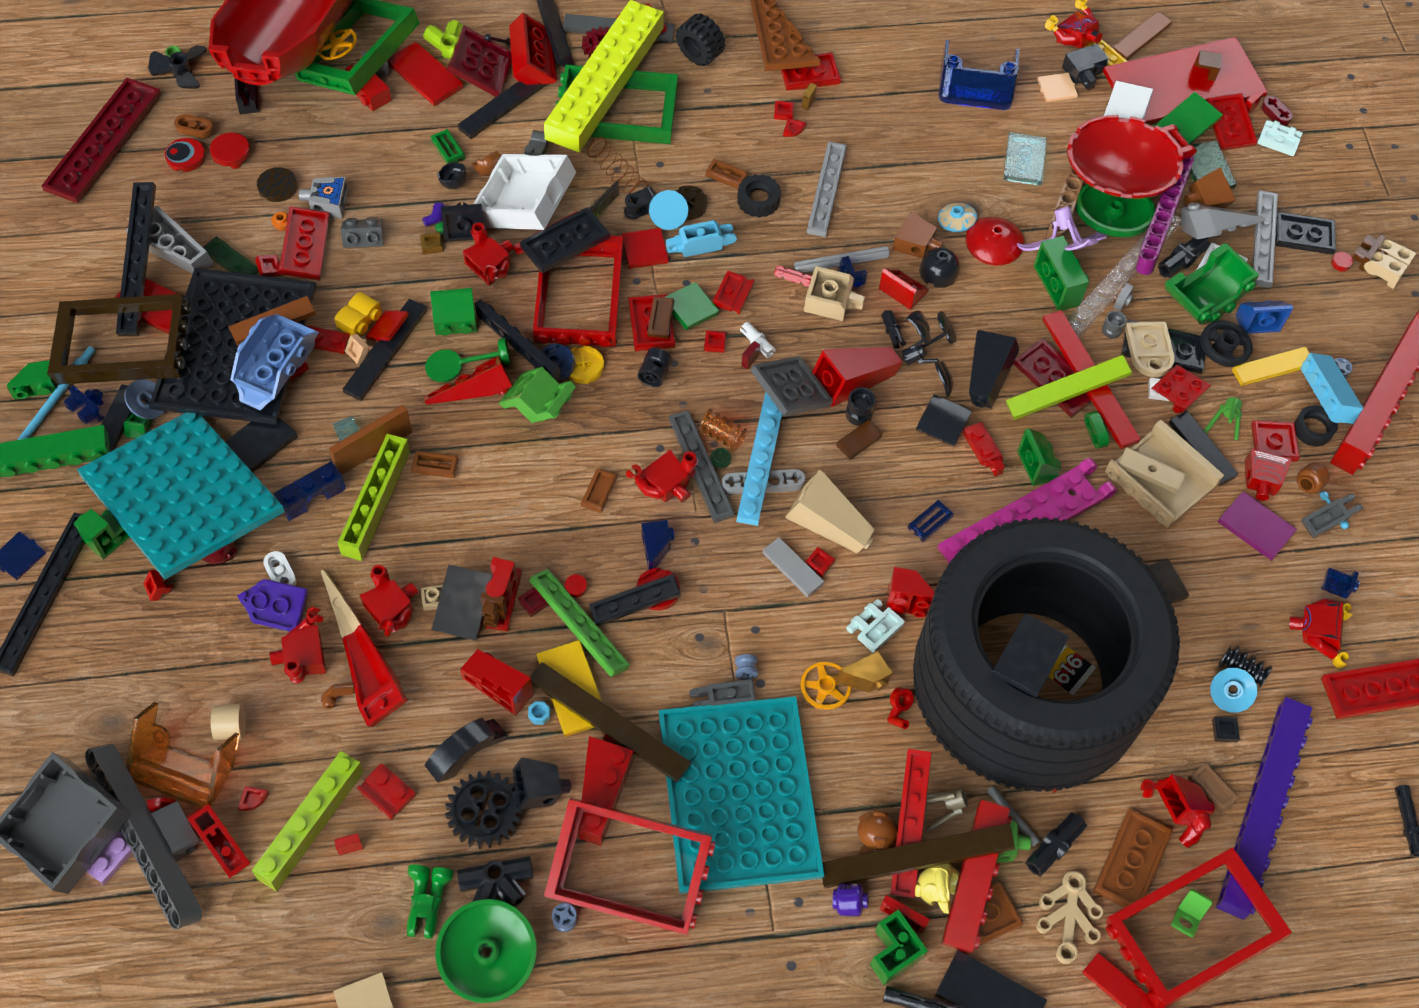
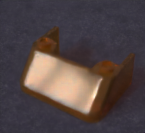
M153 702L133 718L126 763L132 779L139 785L196 807H200L206 802L211 805L216 800L234 766L240 734L235 732L216 749L210 761L170 746L171 736L169 731L165 727L155 724L159 703Z

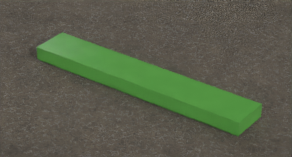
M549 569L531 576L530 583L610 677L629 668L630 664Z

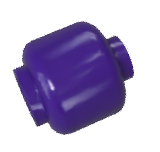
M840 884L837 889L833 890V909H837L839 915L859 917L863 913V908L868 909L869 895L864 893L861 885Z

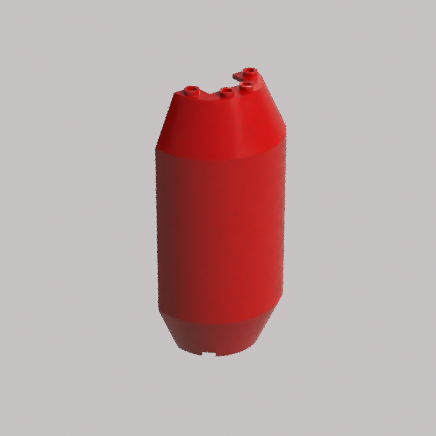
M225 0L211 19L209 52L222 69L225 67L234 74V78L252 85L270 84L306 69L313 62L353 0Z

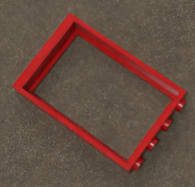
M610 235V238L577 255L614 258L609 330L544 328L549 271L543 274L539 271L533 323L534 342L542 344L559 343L562 345L578 344L582 346L616 347L623 236Z
M570 798L544 896L687 935L689 928L694 929L697 914H693L695 904H701L704 890L699 888L701 880H707L710 866L705 864L707 856H713L716 842L712 841V834ZM583 811L701 842L682 919L564 887Z
M1233 847L1109 916L1106 921L1107 926L1105 927L1112 940L1116 939L1121 947L1119 951L1125 961H1130L1135 968L1133 972L1137 980L1141 984L1144 983L1149 990L1147 994L1151 1002L1160 1008H1167L1288 939L1292 933ZM1225 864L1271 933L1167 991L1123 921Z

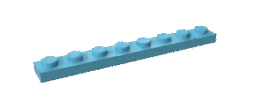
M766 392L736 521L758 526L782 418V413Z

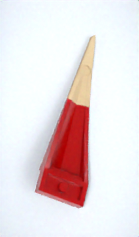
M321 570L344 644L358 709L366 725L374 727L408 700L400 686L401 682L328 573Z

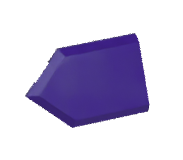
M263 579L252 588L237 595V597L244 605L252 623L290 632L302 621L308 598V589Z

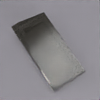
M615 181L588 207L596 217L619 196V182Z

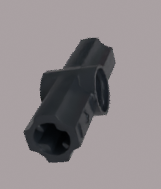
M1192 238L1186 244H1179L1170 256L1159 263L1157 268L1164 278H1171L1182 268H1189L1197 257L1209 248L1208 238Z
M1071 812L1056 829L1053 828L1042 840L1041 846L1025 862L1028 869L1034 875L1041 877L1056 860L1059 861L1073 845L1072 842L1087 827L1084 819L1080 815Z

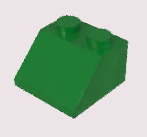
M472 288L430 291L435 335L447 336L449 334L477 332Z
M1030 428L1025 429L1017 453L1033 486L1048 483L1058 477L1061 471L1060 461L1055 458L1052 444L1047 441L1044 434Z

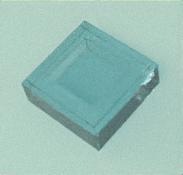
M353 416L332 423L339 441L359 431Z

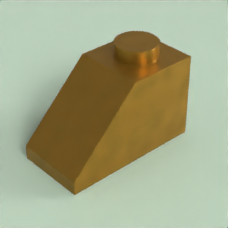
M876 652L841 668L836 681L839 684L869 693L876 689L880 691L886 688L893 673L879 652Z

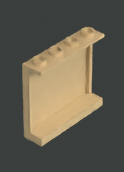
M1162 420L1158 421L1153 430L1130 449L1185 473L1186 475L1177 494L1125 471L1118 465L1122 455L1115 461L1111 459L1105 470L1112 480L1123 487L1127 494L1134 497L1141 507L1147 509L1155 516L1159 523L1167 528L1212 492L1224 477L1223 473Z

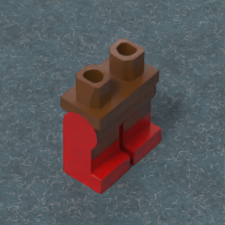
M493 557L490 564L493 577L487 583L486 592H482L480 599L483 607L481 614L485 617L484 625L497 628L500 619L506 620L507 609L518 583L515 562Z

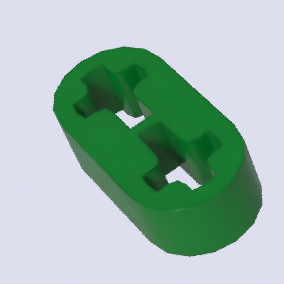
M1099 412L1086 413L1084 416L1085 426L1096 449L1108 447L1109 436Z

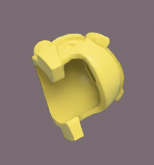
M950 863L926 868L921 872L917 880L915 896L921 897L923 901L932 906L937 901L941 910L949 914L951 909L950 892L954 895L959 877L958 871Z

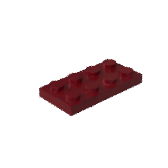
M1044 339L1030 347L1013 362V365L1037 387L1075 374L1067 360ZM1087 393L1060 402L1057 405L1072 418L1092 403Z

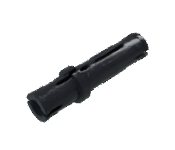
M1400 785L1395 787L1394 790L1403 820V835L1408 841L1410 856L1419 857V823L1411 795V788L1409 785Z
M886 986L883 1002L905 1008H960L959 1005L939 1001V998L934 996L932 999Z

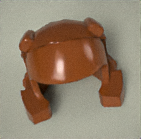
M874 810V812L866 813L859 817L858 836L862 843L865 844L861 846L859 855L896 847L898 824L887 812Z

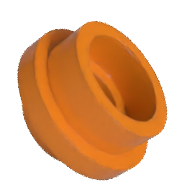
M277 212L272 216L271 223L277 230H286L288 213Z

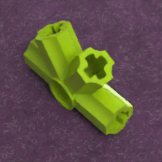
M452 20L448 22L445 33L435 25H429L423 33V38L439 49L444 58L450 59L463 25L459 21Z

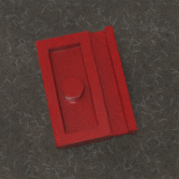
M727 270L712 303L716 307L730 312L733 310L740 315L754 286V279L748 280L745 276Z
M382 763L357 787V790L390 820H393L394 816L398 812L400 813L416 796V793Z

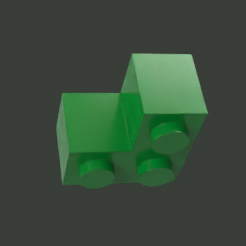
M90 509L80 515L73 523L85 544L103 560L130 538L108 510H105L99 516L94 510Z
M899 909L878 923L875 932L887 948L873 957L870 966L885 986L926 956L927 948Z

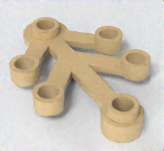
M1076 871L1066 873L1062 879V886L1050 894L1042 895L1039 900V905L1042 909L1050 910L1054 906L1055 901L1068 894L1067 904L1049 916L1041 917L1036 923L1037 930L1042 934H1046L1054 924L1065 918L1062 944L1056 950V957L1063 964L1072 963L1078 955L1077 948L1073 945L1075 920L1084 931V938L1087 943L1096 944L1101 938L1099 930L1091 925L1077 906V900L1079 898L1087 907V916L1092 921H1097L1102 917L1103 909L1093 901L1085 890L1087 886L1085 877ZM1070 881H1075L1077 883V887H1072L1070 885ZM1043 899H1049L1051 905H1045ZM1091 909H1096L1099 916H1094ZM1040 922H1046L1048 928H1042ZM1090 932L1096 935V940H1092L1089 937ZM1062 951H1067L1069 958H1064Z

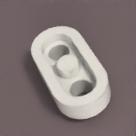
M278 551L268 553L263 563L270 579L280 583L289 581L287 584L296 586V577L285 555ZM276 563L280 564L277 567H273V565Z

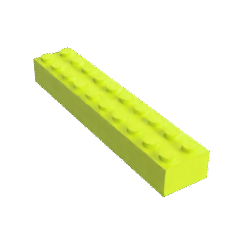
M633 0L628 2L544 122L545 140L576 152L582 150L632 76V73L663 30V11Z

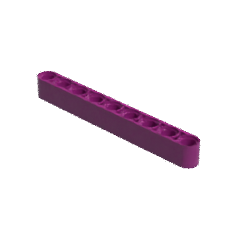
M1193 156L1183 160L1184 167L1179 180L1173 187L1161 195L1136 264V271L1142 275H1150L1154 271L1194 162Z

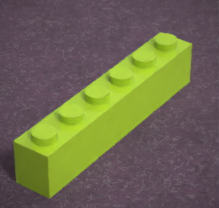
M386 434L339 538L338 546L342 556L363 561L410 454L407 439Z
M342 751L338 753L251 870L257 880L278 891L364 773L359 761Z

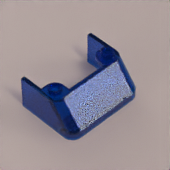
M946 40L941 59L939 99L949 104L997 110L1010 109L1016 88L1020 49L1015 50L1013 62H1003L1000 65L999 71L962 67L963 61L959 56L948 54L949 40Z

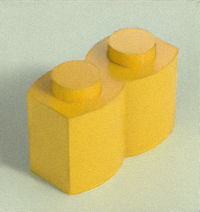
M358 292L352 297L348 305L344 306L335 316L336 327L345 333H350V335L358 334L360 336L365 334L368 330V325L377 321L381 316L380 302L362 292Z

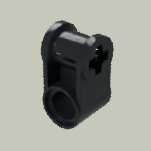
M645 187L642 190L628 194L625 197L626 207L624 208V215L634 220L649 214V204L657 194L652 187Z

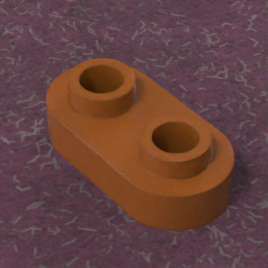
M183 114L179 115L174 121L176 130L181 134L207 138L214 132L211 121L205 118Z

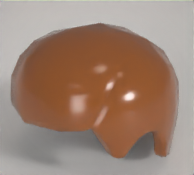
M495 151L484 159H477L476 163L472 162L471 164L478 174L489 176L501 155L498 151Z

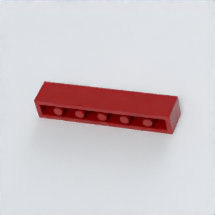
M981 800L977 806L971 831L1011 824L1010 808ZM998 853L963 860L941 945L966 953H971L973 949H978L981 935L977 933L980 924L984 925L987 916V911L984 910L986 900L990 901L994 888L990 886L992 876H997L1000 863L996 862Z

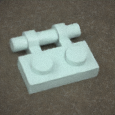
M1266 120L1257 144L1294 156L1303 132L1296 130L1292 126L1289 128L1281 125L1276 120L1274 122Z
M879 599L865 606L864 611L859 616L853 617L851 623L846 627L847 631L851 634L857 629L861 630L862 632L858 635L857 639L873 653L905 624V621L891 608L888 607L884 612L880 611L879 609L883 604ZM870 617H874L875 620L868 625L866 621Z

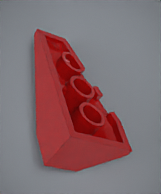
M497 356L474 367L475 371L472 374H462L455 380V384L447 383L424 396V401L426 405L492 396L497 393L502 395L510 390L509 387L512 386V383L500 357Z

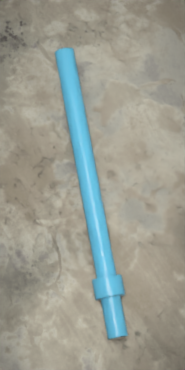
M88 346L81 357L76 358L72 365L87 364L96 352L95 349ZM70 384L58 385L17 440L32 436Z

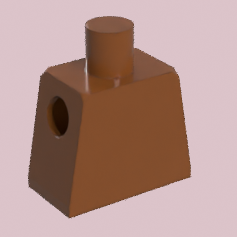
M1221 167L1194 182L1189 187L1190 194L1184 196L1187 206L1190 203H1200V205L1226 208L1235 201Z
M910 212L895 237L892 250L923 258L928 249L932 250L942 247L943 242L935 239L936 226Z

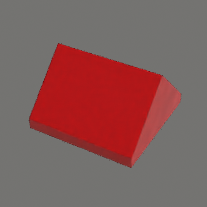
M884 268L882 271L879 289L910 310L929 291L928 288L898 268Z

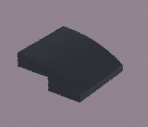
M934 394L916 430L955 447L972 411Z

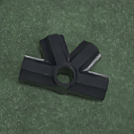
M530 856L501 862L492 860L485 865L457 870L461 892L477 889L473 901L483 899L497 900L498 896H500L505 903L513 907L518 906L527 896L517 881L534 878ZM493 870L502 871L498 878H490Z

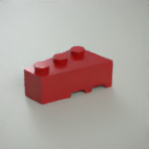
M477 649L460 669L462 679L515 716L533 697L531 677L494 658L488 652Z

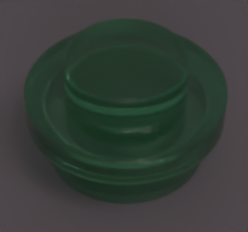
M717 448L711 453L710 460L714 467L726 468L731 463V454L725 448Z

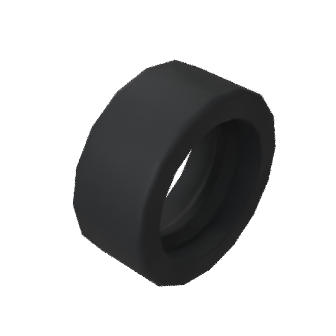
M1316 405L1304 408L1294 422L1296 436L1303 443L1315 447L1327 444L1338 429V423L1331 421L1324 408ZM1307 418L1317 419L1324 424L1327 432L1324 434L1314 433L1308 429L1304 420Z

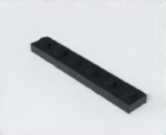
M481 299L474 303L477 317L501 338H506L507 343L535 368L543 367L558 383L562 381L560 375L561 368L557 362L551 361L542 349L538 350L529 338L522 336L518 328L512 327L503 315H498L490 304H486Z

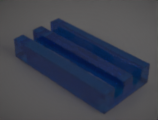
M937 500L908 525V529L910 531L913 530L914 535L919 536L920 540L924 542L953 518L954 513L941 501ZM937 508H940V509H941V510L938 511L934 516H932L928 521H926L921 527H919V528L917 527V525H918L919 523H921L925 518H927V517H928L931 513H933ZM944 513H946V515H945L944 517H942L937 523H935V524H934L931 528H929L925 533L923 532V531H924L926 528H928L932 523H934L938 518H940Z

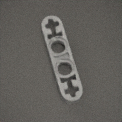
M798 469L771 470L768 480L774 477L780 483L778 485H771L767 482L765 493L798 491L804 486L805 475ZM747 472L726 474L722 478V487L725 493L728 495L742 494ZM796 477L798 483H794V480H792V478ZM740 480H743V487H741ZM729 481H733L734 487H730Z

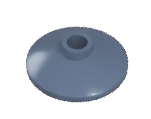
M140 379L133 381L126 388L124 395L126 405L138 417L155 419L165 412L153 410L149 406L156 383Z

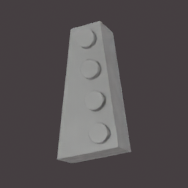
M158 205L154 207L149 252L192 274L194 268L210 269L215 265L202 246Z

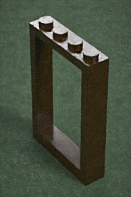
M183 294L59 301L47 374L56 385L181 377V371L185 366L183 355L187 349L186 333L189 332L188 316L192 311L191 304ZM172 310L166 360L68 365L75 316Z

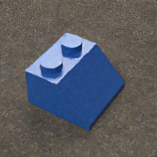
M1248 301L1241 303L1235 315L1238 325L1248 334L1280 332L1293 310V305L1283 301Z

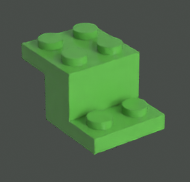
M543 367L521 373L499 404L504 409L516 407L531 423L550 418L554 419L560 414L562 405L571 399L572 392L576 386L571 381L559 384Z

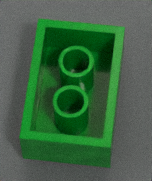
M1064 236L1041 241L1033 265L1058 311L1080 306L1089 284L1088 275L1083 272L1078 258H1075L1072 250H1065L1064 247L1070 244L1066 242Z

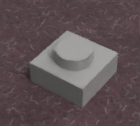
M1126 283L1117 297L1114 309L1121 311L1124 305L1128 306L1134 296L1131 294L1134 286Z

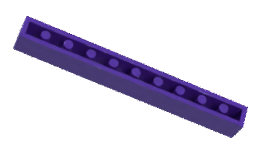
M1285 697L1278 705L1234 846V850L1261 888L1264 885V879H1262L1263 871H1267L1271 858L1268 857L1269 851L1273 850L1277 841V837L1274 834L1276 829L1280 828L1283 817L1280 814L1282 809L1286 808L1289 801V796L1286 794L1295 781V776L1292 774L1301 761V756L1298 754L1307 741V736H1304L1306 729L1310 728L1313 717L1310 716L1312 707ZM1227 869L1216 908L1244 920L1249 914L1253 915L1256 909Z

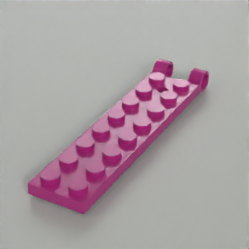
M1090 457L1072 470L938 544L937 548L949 563L972 539H975L979 534L983 535L989 529L992 530L997 525L1001 527L1003 523L1008 522L1010 524L1014 520L1021 521L1027 518L1032 520L1035 517H1038V519L1044 517L1049 520L1059 518L1060 521H1063V519L1071 520L1111 498L1117 492V488L1111 481H1108L1098 490L1094 489L1085 478L1098 467ZM1068 491H1073L1076 495L1071 496Z

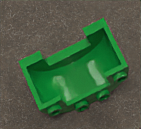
M1224 243L1210 253L1205 265L1187 277L1180 272L1166 281L1165 290L1202 325L1218 321L1226 312L1228 314L1236 308V303L1247 292L1252 291L1256 287L1257 283L1255 281L1259 274L1227 243Z

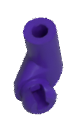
M436 202L433 205L432 214L422 218L425 227L442 221L441 206H445L443 203Z

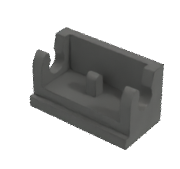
M178 801L152 813L176 862L197 850L195 845L199 843V840Z

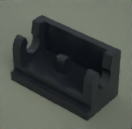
M234 78L235 96L240 114L259 112L257 85L248 84Z

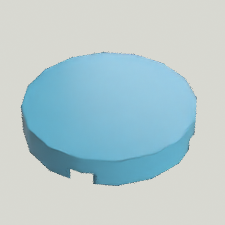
M665 190L652 198L649 204V215L653 223L661 229H676L685 222L688 216V205L681 194L676 191Z

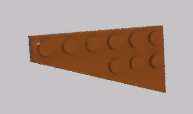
M749 0L765 71L820 66V59L814 56L811 47L805 44L802 35L792 22L786 19L785 13L777 7L775 0Z

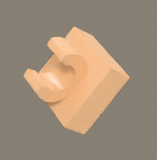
M358 334L350 336L345 352L356 364L362 363L373 348L366 344L367 340L362 339Z

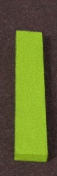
M1121 355L1007 399L1006 404L1013 419L1016 420L1132 375V371L1124 356Z

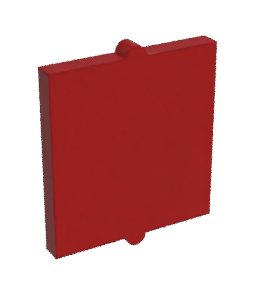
M398 310L384 311L366 335V338L368 340H377V342L380 340L390 341L409 316V313Z

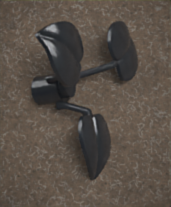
M914 311L906 319L914 325L922 339L909 348L902 350L903 358L907 365L919 362V364L935 363L947 398L953 389L952 375L943 361L940 362L938 358L924 359V356L927 355L925 347L945 336L950 344L955 343V330L945 313L940 311L937 314V318L943 333L931 339L930 327L924 314L921 311Z

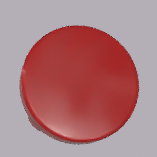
M234 132L217 136L210 145L213 161L222 166H230L233 169L240 168L251 152L246 137Z

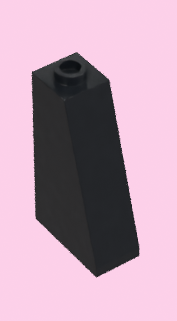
M982 330L977 331L969 395L973 405L979 408L986 407L992 409L1019 352L1015 337Z

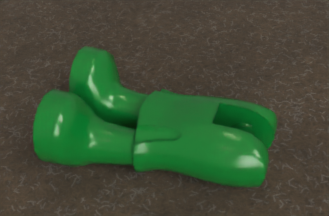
M416 864L408 865V876L414 881L411 909L407 920L408 937H416L419 919L426 918L424 938H433L437 929L439 908L443 902L441 899L445 886L453 879V870L443 867H434L432 869V886L429 895L426 894V889L431 874L430 868Z

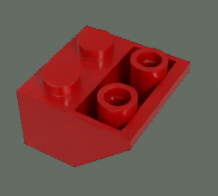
M894 567L888 585L885 610L889 607L896 614L905 613L917 618H924L927 616L935 592L916 570Z

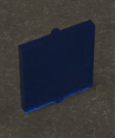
M19 531L0 549V570L18 580L46 552L36 544L34 539L30 540Z

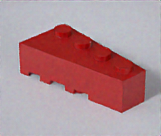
M589 736L581 800L615 809L634 761V750ZM583 811L578 830L579 839L601 846L611 818Z

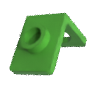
M1191 888L1178 906L1171 926L1193 938L1200 920L1212 905L1213 900ZM1184 918L1188 920L1191 928L1184 927L1179 919Z

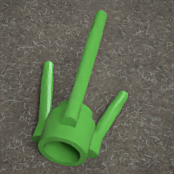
M1235 397L1228 398L1225 405H1220L1218 412L1206 426L1204 432L1207 434L1220 415L1224 413V416L1229 419V423H1232L1233 419L1236 418L1234 439L1238 440L1242 416V401Z

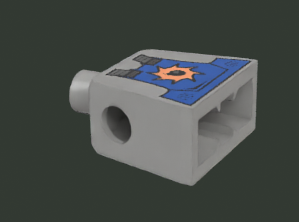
M346 177L315 178L312 181L311 189H300L299 200L309 201L311 210L329 212L330 217L342 219L348 193Z

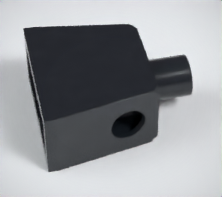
M521 757L513 768L519 810L553 806L562 793H569L571 790L570 779L559 778L558 767L555 764Z

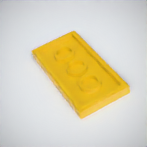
M579 640L536 654L539 664L541 662L545 663L601 701ZM551 698L564 737L595 728Z

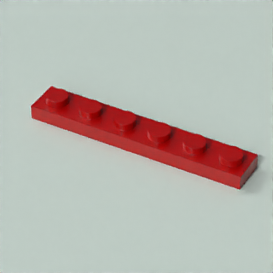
M907 749L896 847L922 842L932 752ZM919 869L894 874L892 876L890 895L915 898V887Z

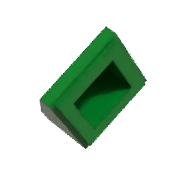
M132 413L123 423L124 436L138 438L146 434L153 419H144Z

